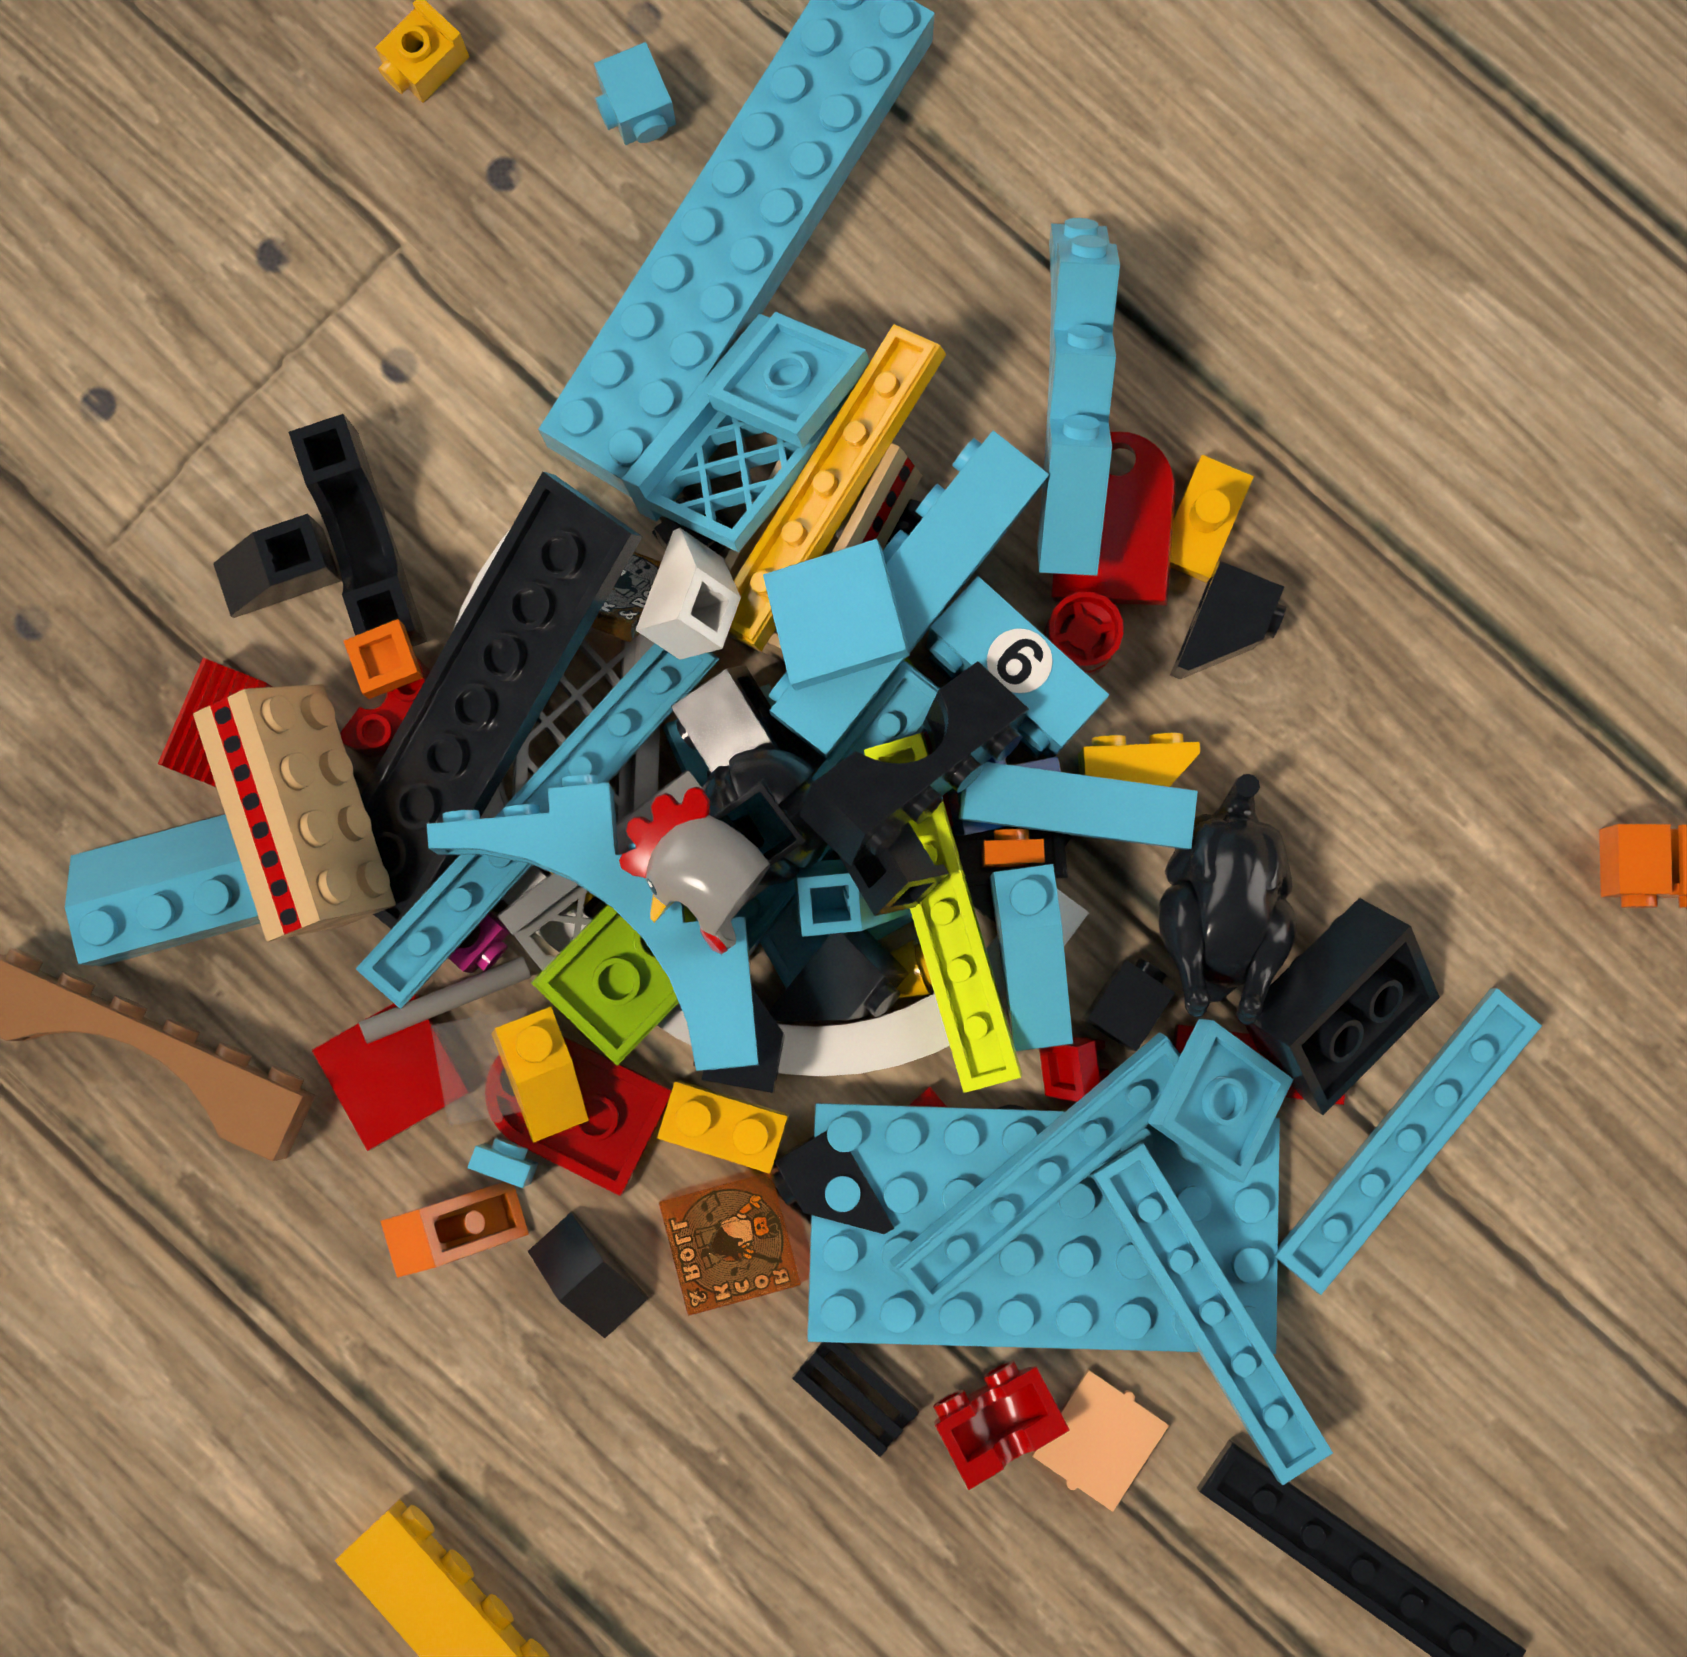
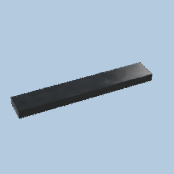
M1228 1440L1197 1486L1198 1491L1431 1657H1523L1526 1653V1650L1517 1642L1292 1483L1288 1482L1285 1485L1279 1483L1268 1466L1231 1440Z

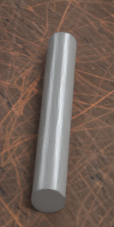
M519 957L410 1001L402 1009L395 1007L358 1023L368 1044L529 979L531 975L524 958Z

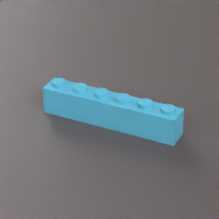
M994 430L983 443L973 438L952 465L959 471L958 475L946 490L939 484H936L918 506L916 513L923 518L908 536L902 530H899L882 551L909 653L1043 487L1049 476L1046 471ZM906 657L796 691L790 685L786 672L768 695L776 702L770 709V715L826 759Z

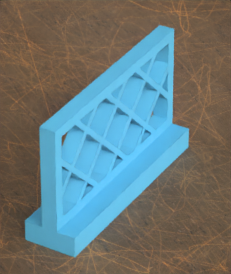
M760 313L622 477L640 514L656 522L661 516L667 517L737 552H740L793 486L853 390L852 388L803 449L777 438L776 445L747 452L745 437L760 434L764 431L713 409L707 393L769 320V317ZM736 440L738 455L708 463L707 460L720 444ZM780 460L781 469L774 478L752 484L750 468ZM741 471L743 487L712 495L710 479ZM701 482L703 498L681 504L674 501L686 486ZM746 503L747 511L732 529L716 522L715 511Z

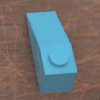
M1049 864L993 872L989 880L1011 1035L1015 1050L1023 1051L1073 1044L1063 931L1054 866Z

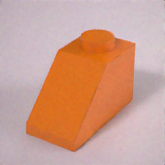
M504 1181L380 1221L397 1278L436 1268L529 1235L515 1186Z

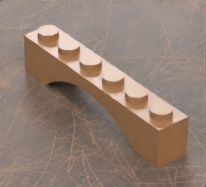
M10 948L7 955L0 954L1 1039L6 1041H30L53 1034L80 1032L102 1035L132 1045L162 1062L187 1084L207 1111L220 1138L272 1162L287 1159L316 1096L301 1088L304 1082L302 1077L276 1066H272L269 1073L249 1065L252 1057L249 1053L219 1042L217 1048L213 1049L196 1041L200 1033L199 1031L178 1021L166 1019L164 1026L144 1017L147 1008L130 999L114 995L112 1001L109 1002L92 994L95 984L84 978L62 971L59 978L40 970L43 961L26 952Z

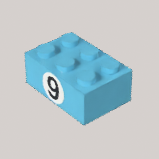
M979 576L971 582L930 626L926 648L932 654L927 659L942 676L951 681L979 661L1029 708L1018 729V732L1022 735L1018 745L1036 759L1041 754L1047 758L1055 757L1098 711L1109 696L1103 688Z

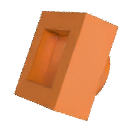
M399 619L344 640L361 692L368 699L423 678L406 628Z
M1029 829L995 830L994 840L984 841L981 844L982 868L1041 866L1045 863L1044 839H1030Z

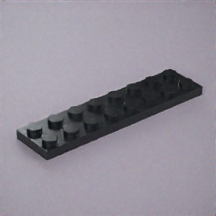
M542 471L361 794L365 811L371 820V830L383 866L389 875L390 888L396 903L395 906L373 915L391 930L459 856L438 855L428 848L427 824L442 823L443 813L457 810H478L481 818L643 537L554 474Z

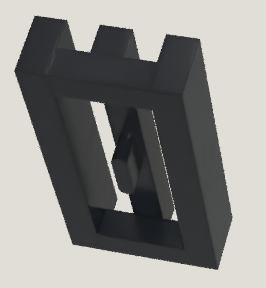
M821 1342L792 1376L796 1383L879 1457L886 1452L890 1443L898 1438L909 1421H912L919 1413L918 1408L845 1343ZM831 1350L900 1411L894 1420L825 1359ZM815 1368L884 1429L879 1437L810 1375Z

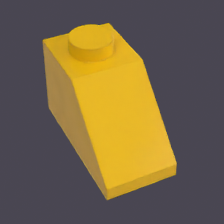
M552 1007L501 1025L493 1030L492 1037L533 1143L589 1121L574 1065Z

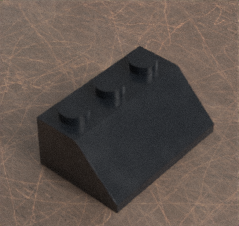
M1358 898L1342 915L1338 916L1331 923L1330 927L1303 954L1297 956L1291 965L1270 985L1259 1018L1253 1024H1245L1257 1050L1269 1062L1293 1078L1291 1086L1315 1111L1324 1115L1440 997L1412 927L1367 901Z

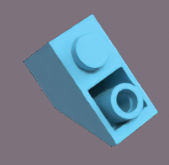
M841 859L818 861L811 868L807 869L799 867L800 872L797 874V878L794 879L797 919L802 937L863 931L911 914L909 908L874 916Z

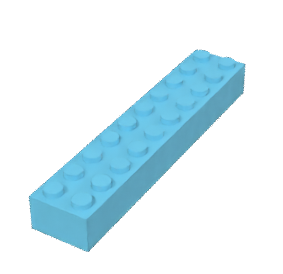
M914 0L809 1L538 430L548 448L631 497L622 477L757 315L763 313L930 47L934 29L935 13Z

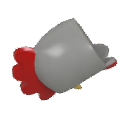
M693 787L688 789L684 794L682 803H679L671 794H662L657 796L651 805L653 821L643 816H638L628 822L626 832L636 845V848L622 854L619 859L620 866L624 871L633 876L646 878L653 893L650 919L654 923L675 901L681 902L698 919L700 932L710 948L722 955L736 944V935L731 923L732 919L756 889L769 869L770 863L761 851L745 836L726 823L709 815L710 800L702 788Z

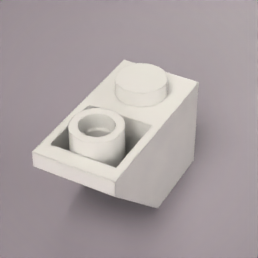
M683 529L673 530L636 631L679 660L722 649L741 599L724 558Z

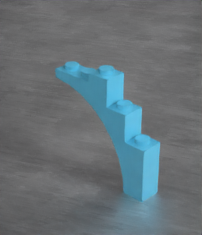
M1070 218L1064 224L1051 223L1049 240L1051 329L1044 471L1049 476L1042 487L1037 550L1039 573L1097 576L1112 454L1109 414L1116 362L1113 324L1120 261L1117 245L1110 244L1107 226H1098L1096 221L1087 218Z
M598 775L567 776L562 778V787L548 788L549 813H540V805L522 804L504 807V817L480 819L478 810H457L443 813L442 823L427 824L428 848L438 855H489L532 864L577 883L614 908L644 939L669 977L687 1021L696 1071L759 1065L745 917L732 919L731 923L736 935V944L722 955L713 951L700 932L697 918L695 922H685L684 904L675 901L654 923L650 919L653 893L646 878L633 876L624 871L620 866L619 859L622 855H619L614 792L609 783L598 782ZM634 843L628 845L629 851L636 848Z

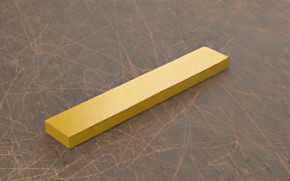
M893 324L735 577L734 583L741 599L728 634L762 652L776 629L763 574L811 560L823 554L945 358L946 353L941 345Z

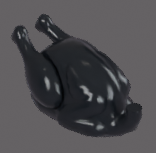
M1243 774L1235 780L1222 805L1213 815L1202 814L1195 816L1192 848L1188 850L1175 849L1164 872L1171 886L1163 893L1158 911L1160 934L1167 952L1179 970L1187 1012L1193 1017L1202 1016L1207 1012L1211 1002H1220L1237 987L1244 985L1236 1017L1241 1023L1246 1025L1253 1024L1259 1018L1270 984L1283 966L1293 947L1297 929L1295 912L1286 900L1292 892V877L1283 838L1279 830L1270 824L1259 822L1255 813L1254 797L1260 789L1259 780L1251 774Z

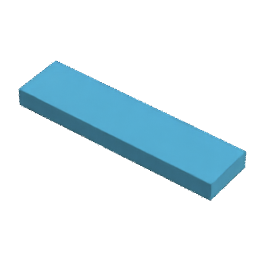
M985 762L982 765L981 773L961 794L958 820L1183 850L1192 848L1198 793L1195 790Z

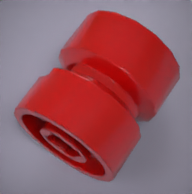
M1076 592L1063 598L1053 609L1043 635L1090 677L1099 673L1119 649L1124 635L1123 619L1117 606L1107 597L1094 592Z

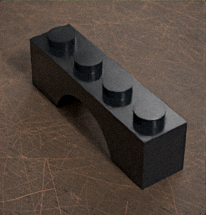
M344 414L289 431L288 433L306 487L317 505L336 554L343 582L342 597L355 636L399 619L406 628L412 647L428 642L358 431Z
M977 661L938 690L923 722L932 745V753L909 763H887L872 759L855 751L812 783L799 816L850 866L869 852L874 856H879L895 842L901 833L900 828L910 820L915 821L917 824L926 820L938 808L945 793L952 788L958 793L966 789L981 773L982 765L992 757L997 762L1006 758L1022 739L1018 729L1029 708Z

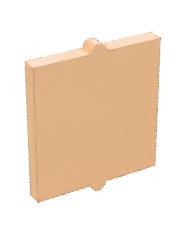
M1087 1369L1060 1410L1070 1431L1040 1449L1033 1451L1032 1457L1066 1479V1485L1070 1490L1079 1488L1113 1512L1164 1435L1169 1424L1134 1401L1135 1395L1132 1391L1126 1390L1121 1392Z

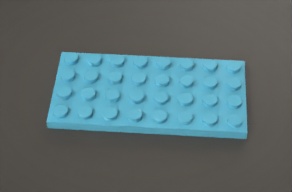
M815 1103L814 1137L827 1130L828 1142L835 1150L851 1152L894 1229L886 1234H881L811 1215L808 1342L1199 1352L1091 1174L931 1310L926 1307L890 1263L893 1257L1066 1111ZM1280 1118L1274 1119L1244 1183L1228 1180L1148 1124L1098 1168L1136 1144L1144 1143L1272 1354H1276L1278 1259L1274 1254L1278 1251ZM838 1176L827 1184L825 1198L832 1209L839 1212H847L858 1204L860 1188L852 1178Z

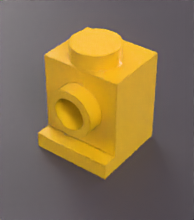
M415 0L412 3L414 9L375 49L383 63L378 70L385 80L400 94H403L408 89L424 103L469 58V54L461 33L426 0ZM423 43V47L419 51L414 52Z

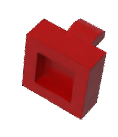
M1073 1037V1044L1039 1048L1045 1096L1078 1102L1109 1075V1070L1098 1068L1096 1051L1105 1048V1041L1087 1037Z

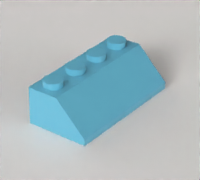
M225 814L71 855L65 911L77 961L80 965L105 966L261 924Z

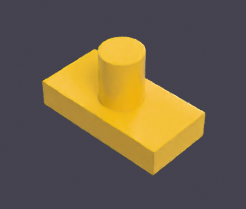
M1203 454L1200 456L1174 515L1170 568L1205 583L1209 581L1254 476Z

